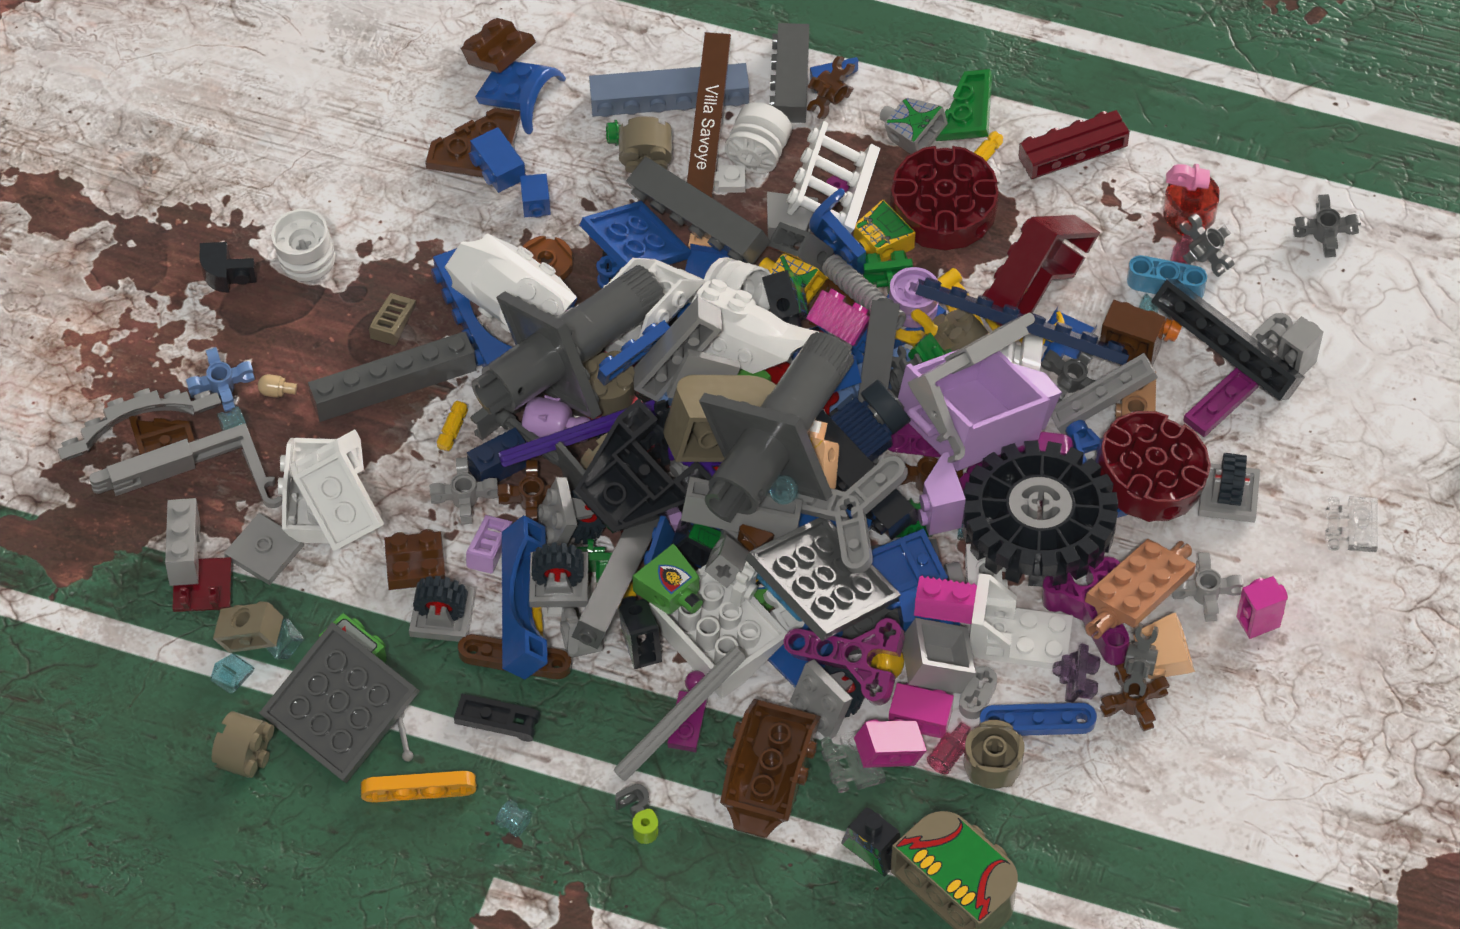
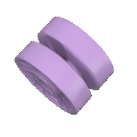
M918 267L905 268L897 272L891 279L889 299L893 300L894 303L900 304V310L906 314V320L902 326L910 328L922 327L921 324L911 317V312L915 309L923 311L932 321L937 315L938 302L915 294L918 278L925 280L928 277L937 280L926 269Z

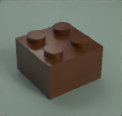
M1113 299L1102 324L1100 341L1108 343L1109 340H1113L1125 346L1124 349L1129 354L1127 362L1145 353L1153 367L1161 348L1166 317L1154 311L1135 307L1128 302H1120Z

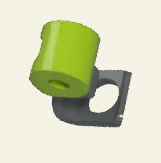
M635 784L617 792L615 795L616 810L639 801L636 805L630 807V814L634 817L632 828L635 840L641 844H649L655 841L659 831L658 819L654 811L649 809V792L646 787L641 784Z

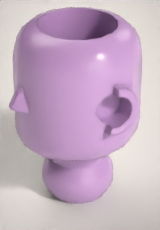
M545 395V398L534 397L528 401L522 418V426L540 438L582 424L591 419L585 416L572 417L570 406L560 402V398L557 399Z

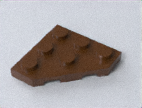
M493 108L487 111L486 116L475 122L470 120L454 129L453 134L443 139L439 137L431 141L425 162L426 169L483 177L480 167H475L469 157L471 152L470 140L498 127L513 147L521 120L520 111Z

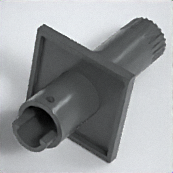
M636 265L557 318L551 313H546L538 309L534 304H529L520 297H515L506 291L498 295L496 298L515 346L482 368V375L472 381V389L479 403L491 415L502 408L513 412L541 392H544L553 398H560L561 402L591 419L601 414L598 405L599 397L592 389L589 382L590 375L582 364L644 321L646 314L665 295L659 282H657L648 269H645L643 266L641 267V265Z
M812 333L778 384L760 407L745 401L731 400L722 395L703 394L699 403L724 457V460L709 481L710 490L705 496L707 507L717 517L730 523L736 513L745 515L755 513L772 487L824 501L828 500L832 491L808 433L854 362L851 350L848 349L849 347L843 341L841 342L837 337L835 338L828 333Z

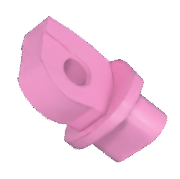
M1177 164L1166 173V183L1187 187V190L1195 191L1197 188L1208 189L1210 171L1199 168V164H1194L1192 168L1188 165Z

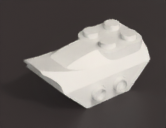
M486 234L480 240L462 241L445 266L452 279L451 287L478 305V310L483 315L489 318L493 316L501 322L500 326L509 333L510 330L496 298L504 291L515 297H520L529 304H534L538 309L546 313L549 312L556 318L567 311L576 299L575 294L561 278L554 274L556 271L547 263L542 262L540 264L532 258L533 254L522 246L517 248L490 234Z
M632 258L609 283L634 266L641 265V267L643 266L653 274L665 295L646 314L644 321L604 347L603 350L608 353L611 351L621 352L620 349L625 343L631 339L635 341L643 336L642 332L652 323L658 325L665 320L669 324L703 285L704 279L656 259Z
M717 279L705 282L693 299L694 301L699 296L721 308L722 330L702 352L740 362L741 369L752 374L788 361L795 350L802 347L812 333L818 332L783 322L771 312L756 305L750 293L727 287L726 283Z
M290 438L287 442L286 455H281L280 472H284V478L278 479V495H282V530L298 542L329 543L292 477L290 464L336 439Z

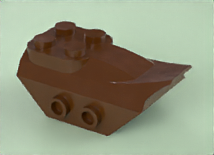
M753 699L744 713L742 722H736L733 732V738L736 741L733 748L729 747L727 749L724 760L727 770L720 803L727 808L735 830L767 838L777 826L789 821L799 786H805L809 768L805 767L808 758L813 759L816 752L817 742H814L821 716Z

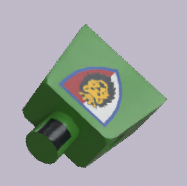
M674 544L633 575V591L667 614H672L681 606L693 614L703 604V601L696 595L699 591L700 578Z

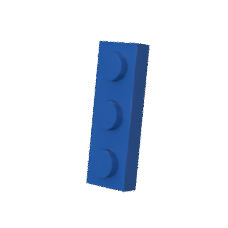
M665 320L658 325L655 323L649 325L642 332L643 336L636 341L634 339L629 340L622 346L621 352L615 357L612 355L606 357L599 364L600 368L597 376L599 381L605 386L644 357L670 328Z

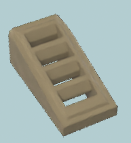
M390 293L369 327L370 339L396 346L416 305V300ZM398 303L401 305H405V308L393 304ZM390 310L401 312V314L392 313ZM389 317V318L396 319V322H395V321H392V320H389V319H386V318ZM383 324L392 326V328L385 327Z

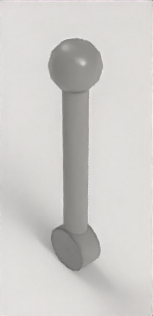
M403 712L397 719L404 751L402 758L404 761L409 762L413 759V753L409 750L403 723Z

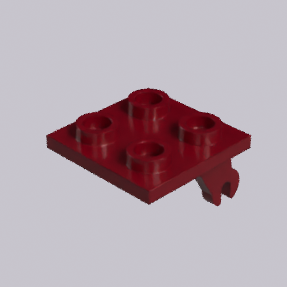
M231 557L198 559V584L173 586V612L230 608Z

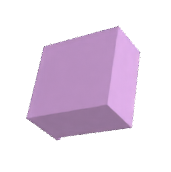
M955 351L915 366L911 363L906 365L898 395L899 401L905 407L904 411L911 420L909 424L940 455L944 452H949L950 456H953L954 452L949 441H936L940 434L914 396L908 382L946 361L945 357ZM1000 351L954 374L951 373L936 381L935 385L940 386L954 427L965 447L964 457L953 462L956 471L982 462L983 458L992 452L1000 455L1001 449L1004 446L1015 443L1017 447L1024 445V441L1039 439L1050 399Z

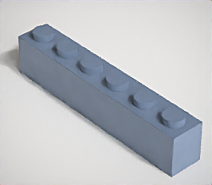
M746 63L728 64L724 106L748 104L749 82ZM701 67L589 76L592 117L696 108Z

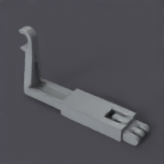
M1032 313L1020 316L946 356V361L908 382L914 396L940 434L936 441L943 442L948 440L953 449L954 455L948 457V463L962 459L965 455V447L954 427L940 386L935 385L936 381L951 373L954 374L968 368L1028 335L1029 332L1026 327L1035 321Z
M246 423L188 443L187 439L112 464L89 476L92 491L95 494L113 489L115 496L195 469V463L242 447V453L264 505L268 508H277L282 505V497L278 496L275 499H270L267 496L265 489L268 486L274 485L275 477H266Z

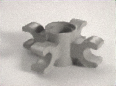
M467 457L456 458L457 475L452 478L450 484H429L431 503L439 504L446 500H453L454 505L460 510L461 525L472 524L471 507L476 504L479 497L487 499L499 497L497 478H488L481 482H476L475 478L469 474Z
M1198 553V561H1196L1198 574L1196 580H1186L1172 593L1173 599H1184L1188 596H1193L1199 604L1204 606L1205 622L1217 621V614H1219L1217 600L1219 594L1241 595V587H1243L1242 575L1221 578L1217 571L1211 569L1210 554ZM1204 585H1207V586H1210V587H1212V588H1211V589H1207V588H1204L1203 586H1204Z

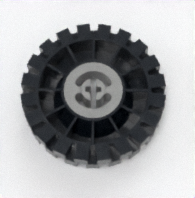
M1038 440L1024 441L1023 452H1019L1017 446L1013 443L1002 447L1001 458L995 452H992L983 458L982 467L975 466L970 473L969 482H966L963 492L966 500L962 533L965 542H971L970 551L979 561L986 557L985 568L997 574L1004 567L1006 568L1005 579L1018 584L1023 574L1029 575L1028 586L1043 587L1044 576L1050 577L1052 586L1067 584L1068 573L1077 580L1088 574L1089 565L1095 569L1104 560L1105 552L1109 553L1116 530L1118 516L1117 493H1112L1113 483L1108 474L1100 476L1101 466L1091 458L1082 464L1083 452L1071 447L1064 456L1061 455V443L1048 441L1046 452L1040 451ZM1038 500L1043 501L1042 520H1037Z

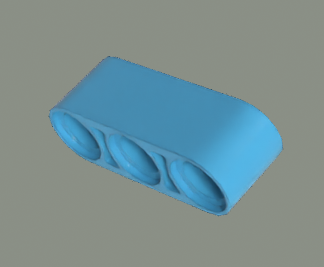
M1141 255L1135 256L1130 260L1127 274V284L1130 288L1136 291L1157 294L1166 278L1177 279L1203 298L1207 273L1201 267Z

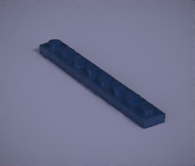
M926 277L925 280L918 278L915 287L916 295L1001 324H1006L1024 315L1019 313L1020 309L1007 304L1004 307L993 304L994 300L988 297L978 295V298L968 296L966 290L952 286L951 289L942 287L940 281ZM1032 313L1035 321L1026 327L1030 334L1120 365L1127 363L1129 354L1124 349L1125 346L1113 340L1105 343L1098 340L1099 337L1093 333L1083 331L1082 334L1073 332L1072 327L1067 324L1057 322L1056 325L1047 323L1046 318Z

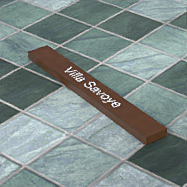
M705 32L687 183L713 199L731 34Z

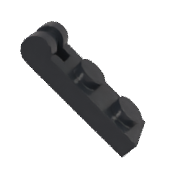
M462 693L454 716V724L510 735L522 741L531 742L535 735L534 725L539 722L541 713L533 708ZM516 718L522 719L524 721L523 725L516 724Z

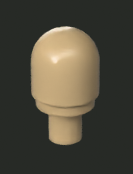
M267 374L259 379L258 390L264 396L279 398L283 397L284 393L296 395L297 384L285 382L286 379L282 378V376Z

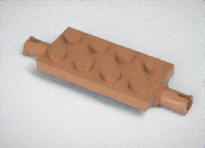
M1149 539L1143 542L1087 592L1085 602L1095 607L1098 616L1086 624V633L1090 637L1096 633L1093 638L1099 639L1109 628H1114L1123 623L1135 628L1194 573L1196 564L1186 559L1192 554L1191 546L1186 543L1180 548L1184 542L1179 541L1171 550H1168Z

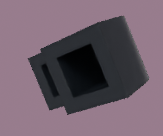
M227 242L200 243L199 257L203 277L212 289L229 293L230 284L244 285L247 283H257L254 258L230 259Z

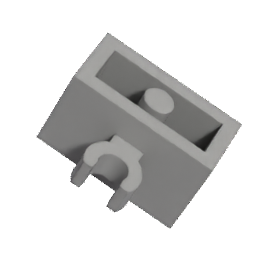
M1301 316L1288 330L1279 323H1276L1270 329V332L1273 334L1268 340L1274 345L1279 346L1277 356L1299 373L1304 375L1317 362L1324 332L1317 324Z

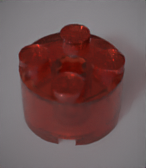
M1210 177L1208 189L1197 188L1195 191L1187 190V187L1168 184L1163 205V215L1166 222L1177 230L1180 235L1189 236L1181 231L1179 225L1187 220L1192 226L1188 218L1196 213L1202 220L1203 228L1205 230L1210 228L1215 223L1219 204L1220 190L1217 183Z

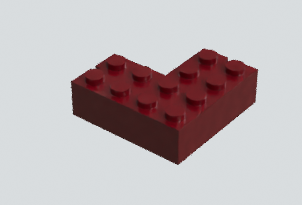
M1076 215L1037 216L1027 219L1021 228L1022 234L1018 241L1014 242L1007 252L1008 258L1006 262L995 272V280L992 286L982 296L994 300L993 304L1004 307L1005 304L1020 309L1019 313L1025 315L1034 312L1052 280L1074 278L1086 257L1063 242L1064 239H1067L1085 253H1089L1100 234L1098 230ZM995 322V323L998 324L999 326L1004 325V324Z

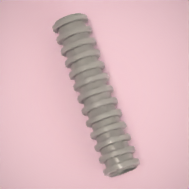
M837 254L832 255L823 263V274L856 303L868 309L869 314L872 300L887 298L858 273L857 270L847 264L841 256ZM900 308L896 331L902 327L906 320V314Z

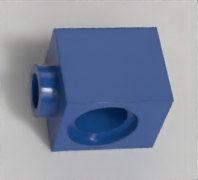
M547 173L520 176L524 218L551 215Z

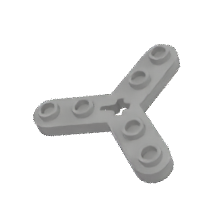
M888 456L881 460L847 491L831 489L832 494L827 501L784 490L783 496L803 500L800 512L802 514L836 521L843 564L852 573H863L871 566L873 560L866 514L903 483L907 477L908 469L903 460L898 456ZM848 504L853 505V507L851 508V516L853 519H850L845 511L847 509Z

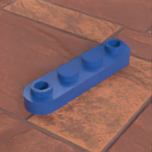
M1086 703L990 705L982 710L979 725L988 720L1004 721L1012 725L1013 729L1021 736L1086 734L1094 729L1097 713L1091 705ZM1084 719L1086 723H1078L1077 720Z

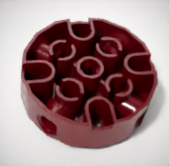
M936 146L924 147L907 156L895 170L890 207L915 231V242L920 246L939 250L968 247L970 244L983 238L994 224L999 195L995 171L983 157L966 148L952 146V149H936Z
M1134 411L1118 417L1104 433L1094 461L1101 466L1100 476L1108 474L1113 483L1112 493H1117L1118 508L1125 514L1147 522L1169 521L1185 515L1198 501L1209 476L1211 463L1207 447L1193 429L1186 424L1181 426L1177 422L1169 420V415L1157 411Z

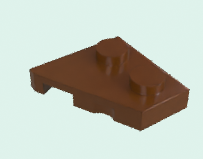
M138 416L129 417L140 455L187 439L188 443L195 441L189 421H168L166 419L154 418L153 422L140 421Z

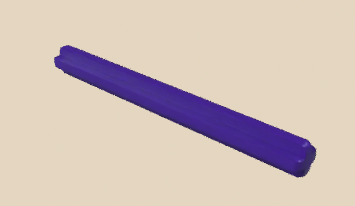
M649 400L643 402V404L655 415V401ZM626 409L502 450L498 453L501 465L508 467L555 451V445L559 441L566 447L607 433L617 417Z

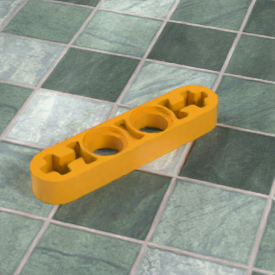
M469 771L371 777L361 782V798L366 802L468 796L476 792V776Z

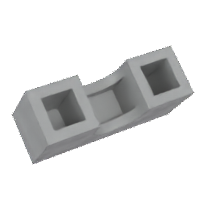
M196 498L168 500L165 564L170 586L198 584L199 560L197 542H200V517Z

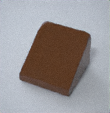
M742 524L739 527L737 540L750 552L772 541L774 534Z

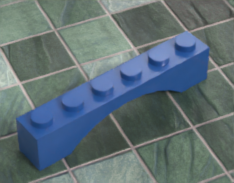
M456 249L433 257L434 268L431 269V273L435 283H441L443 287L441 292L445 303H451L453 307L451 312L457 325L461 324L464 329L462 332L465 331L470 344L474 349L476 365L484 367L511 349L512 346L501 342L485 330L475 317L470 300L451 287L452 279L445 266L456 251Z
M523 515L502 531V669L525 680L547 664V640L537 630L532 616V607L529 604L531 552L536 551L537 547L542 548V545L546 544L545 526Z

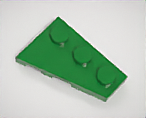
M990 69L964 71L953 94L954 100L950 108L945 111L948 124L937 136L936 141L988 137L992 84Z

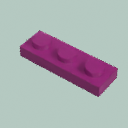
M1236 367L1184 415L1183 422L1201 436L1206 437L1258 389L1259 384Z

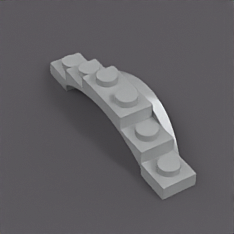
M149 388L134 393L133 399L124 401L123 398L112 400L107 403L108 407L103 409L105 417L102 420L99 417L84 423L85 427L81 428L83 440L78 441L76 437L61 443L62 447L58 449L61 462L89 453L91 447L102 434L130 416L152 411H179L196 415L220 406L219 395L217 392L211 394L208 390L194 395L195 400L191 401L187 391L180 393L178 389L164 394L165 399L159 398L157 390L150 392Z

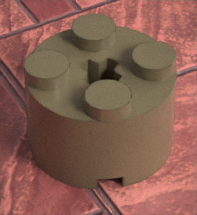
M643 116L629 119L628 125L624 127L623 123L619 126V161L625 166L627 172L632 173L645 156L665 169L668 168V164L672 160V128L669 123L665 121V125L659 123V118Z
M960 309L946 315L940 314L933 320L934 324L938 326L934 338L943 350L951 349L952 352L989 333L973 314Z
M619 351L597 354L582 364L590 375L589 382L592 389L599 397L598 405L601 410V416L628 408L636 396L633 366H630L605 386L597 378L600 368L599 364L610 355L615 357L620 353Z
M231 711L222 721V724L226 725L223 733L217 732L212 748V762L217 763L215 765L216 768L246 778H252L259 767L265 768L268 763L270 753L266 749L268 742L273 736L274 726L266 721Z
M988 720L980 723V726L969 732L965 743L964 768L970 782L990 789L1010 787L1014 784L1022 770L1025 745L1022 736L1013 729L1012 725L1000 720Z

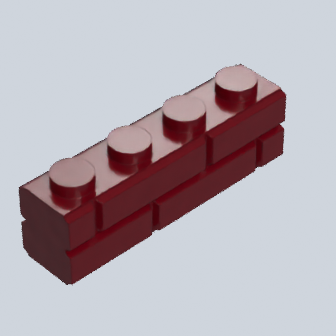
M1117 110L1109 113L1103 111L1094 118L1085 121L1076 120L1068 127L1062 129L1053 128L1042 136H1029L1019 144L1018 156L1030 179H1035L1127 147L1130 133Z

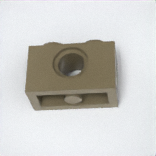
M263 601L257 604L235 605L234 607L220 609L213 639L229 653L274 647L277 644L283 616L273 605Z

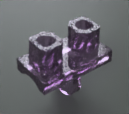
M1081 643L1077 652L1063 655L1062 660L1055 662L1052 666L1053 674L1060 677L1059 682L1066 684L1065 701L1073 703L1078 697L1092 699L1098 692L1097 681L1087 679L1086 673L1095 675L1099 670L1101 658L1088 653L1089 645Z

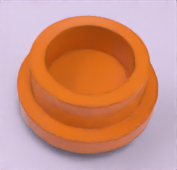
M1166 318L1163 340L1175 342L1182 325L1173 318Z

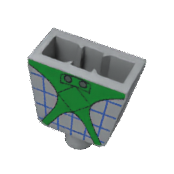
M911 98L903 99L896 109L884 106L880 112V120L885 122L889 139L910 154L924 147H929L948 124L942 106Z

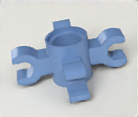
M216 347L208 349L206 354L209 367L207 368L206 376H194L186 379L190 397L194 398V395L208 390L212 394L217 392L221 398L224 411L234 410L235 405L232 396L234 384L239 382L248 383L255 380L250 361L240 363L237 367L230 368L227 363L220 361Z

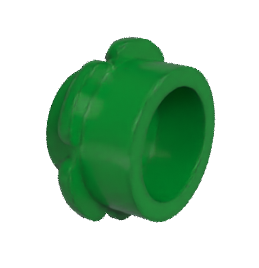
M617 120L606 123L607 144L615 143V146L619 145L620 125Z

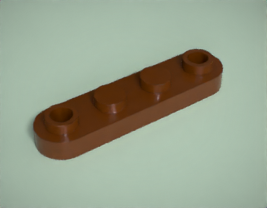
M470 634L459 641L458 655L464 663L504 670L502 669V639ZM547 647V664L533 673L532 676L556 680L563 679L571 672V657L564 650Z

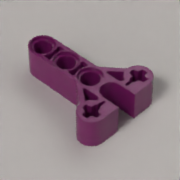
M1104 557V560L1095 569L1089 565L1088 574L1086 575L1088 586L1076 584L1070 573H1068L1067 584L1052 586L1049 576L1045 577L1042 587L1043 606L1049 611H1061L1068 615H1073V617L1082 620L1086 626V624L1098 616L1095 607L1085 602L1087 592L1118 566L1120 562L1113 557ZM1123 624L1109 628L1099 639L1093 638L1096 633L1091 636L1106 663L1116 666L1125 662L1129 647V634Z
M885 618L877 623L875 629L852 640L831 636L821 641L812 631L793 629L785 635L784 647L794 658L804 661L814 659L818 664L849 670L861 684L863 696L871 704L883 705L890 700L896 677L892 672L872 668L871 661L877 654L901 657L905 633L895 620ZM892 628L896 632L895 636L890 635L888 640L885 637L884 633L890 632ZM798 638H805V646L801 650H793V642ZM825 644H833V652L829 656H821V648ZM855 649L861 650L862 656L860 660L855 663L849 662L848 656L850 652ZM877 685H879L883 690L882 692H877L874 697L870 690L871 688H877Z

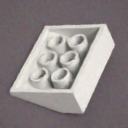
M704 565L696 571L700 578L699 591L696 595L703 601L698 611L691 614L681 606L672 614H667L649 603V607L658 625L659 632L694 670L701 671L704 675L733 647H737L743 652L746 659L715 690L722 699L744 684L784 644V637L788 632L754 596L751 600L745 599L740 607L731 603L732 587L737 580H734L726 588L704 571L706 567Z

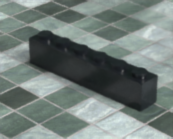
M1166 279L1151 302L1278 400L1290 399L1305 378L1179 280Z
M822 409L816 420L828 423L824 440L839 444L836 486L840 491L845 492L875 465ZM897 489L893 490L867 513L873 520L871 524L880 535L885 533L891 540L918 519L915 508Z

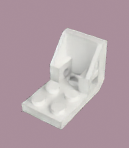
M355 429L290 464L292 477L333 551L384 525L357 475L364 470L361 439Z
M979 573L970 633L972 654L983 660L1066 671L1073 615L1016 608L1017 596L991 575Z

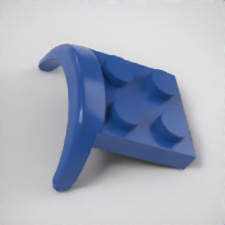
M514 61L501 73L492 71L475 97L479 104L520 110L524 132L531 134L533 132L532 118L534 105L541 88L552 77H556L560 81H565L566 77L560 70L554 67Z
M840 188L815 210L809 222V229L817 238L833 248L835 255L841 256L847 264L863 275L866 250L830 211L845 195L844 189Z
M924 529L872 550V565L898 592L917 590L919 577L922 575L924 578L929 577L931 579L934 577L936 580L940 578L942 581L944 579L948 581V576ZM896 601L886 607V609L894 610L901 605Z

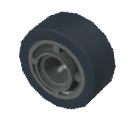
M876 380L861 392V396L869 404L867 407L872 411L874 417L882 425L886 424L893 434L897 433L911 421L899 399L879 380Z

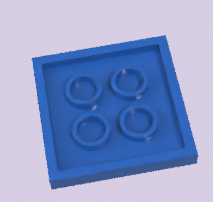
M642 201L582 217L579 225L620 268L624 267L632 258L656 259L670 265L687 260L691 253V250Z

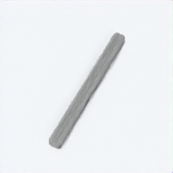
M733 647L614 768V772L622 780L626 781L746 659L743 652L737 647Z

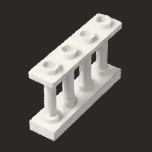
M823 121L818 128H812L807 138V142L810 145L801 156L800 161L803 162V165L798 169L793 180L796 186L792 188L786 202L790 203L787 213L792 215L799 206L815 212L820 206V203L804 196L807 186L827 196L838 190L811 176L815 165L846 181L847 185L850 186L849 191L839 200L843 210L840 213L832 209L830 211L851 234L855 228L880 148L870 144L864 152H857L825 136L828 123ZM823 146L853 161L854 165L857 166L856 170L850 172L819 156L820 147Z

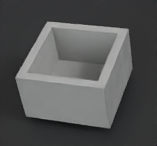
M920 618L913 620L905 632L903 644L908 685L961 694L976 674L968 627Z

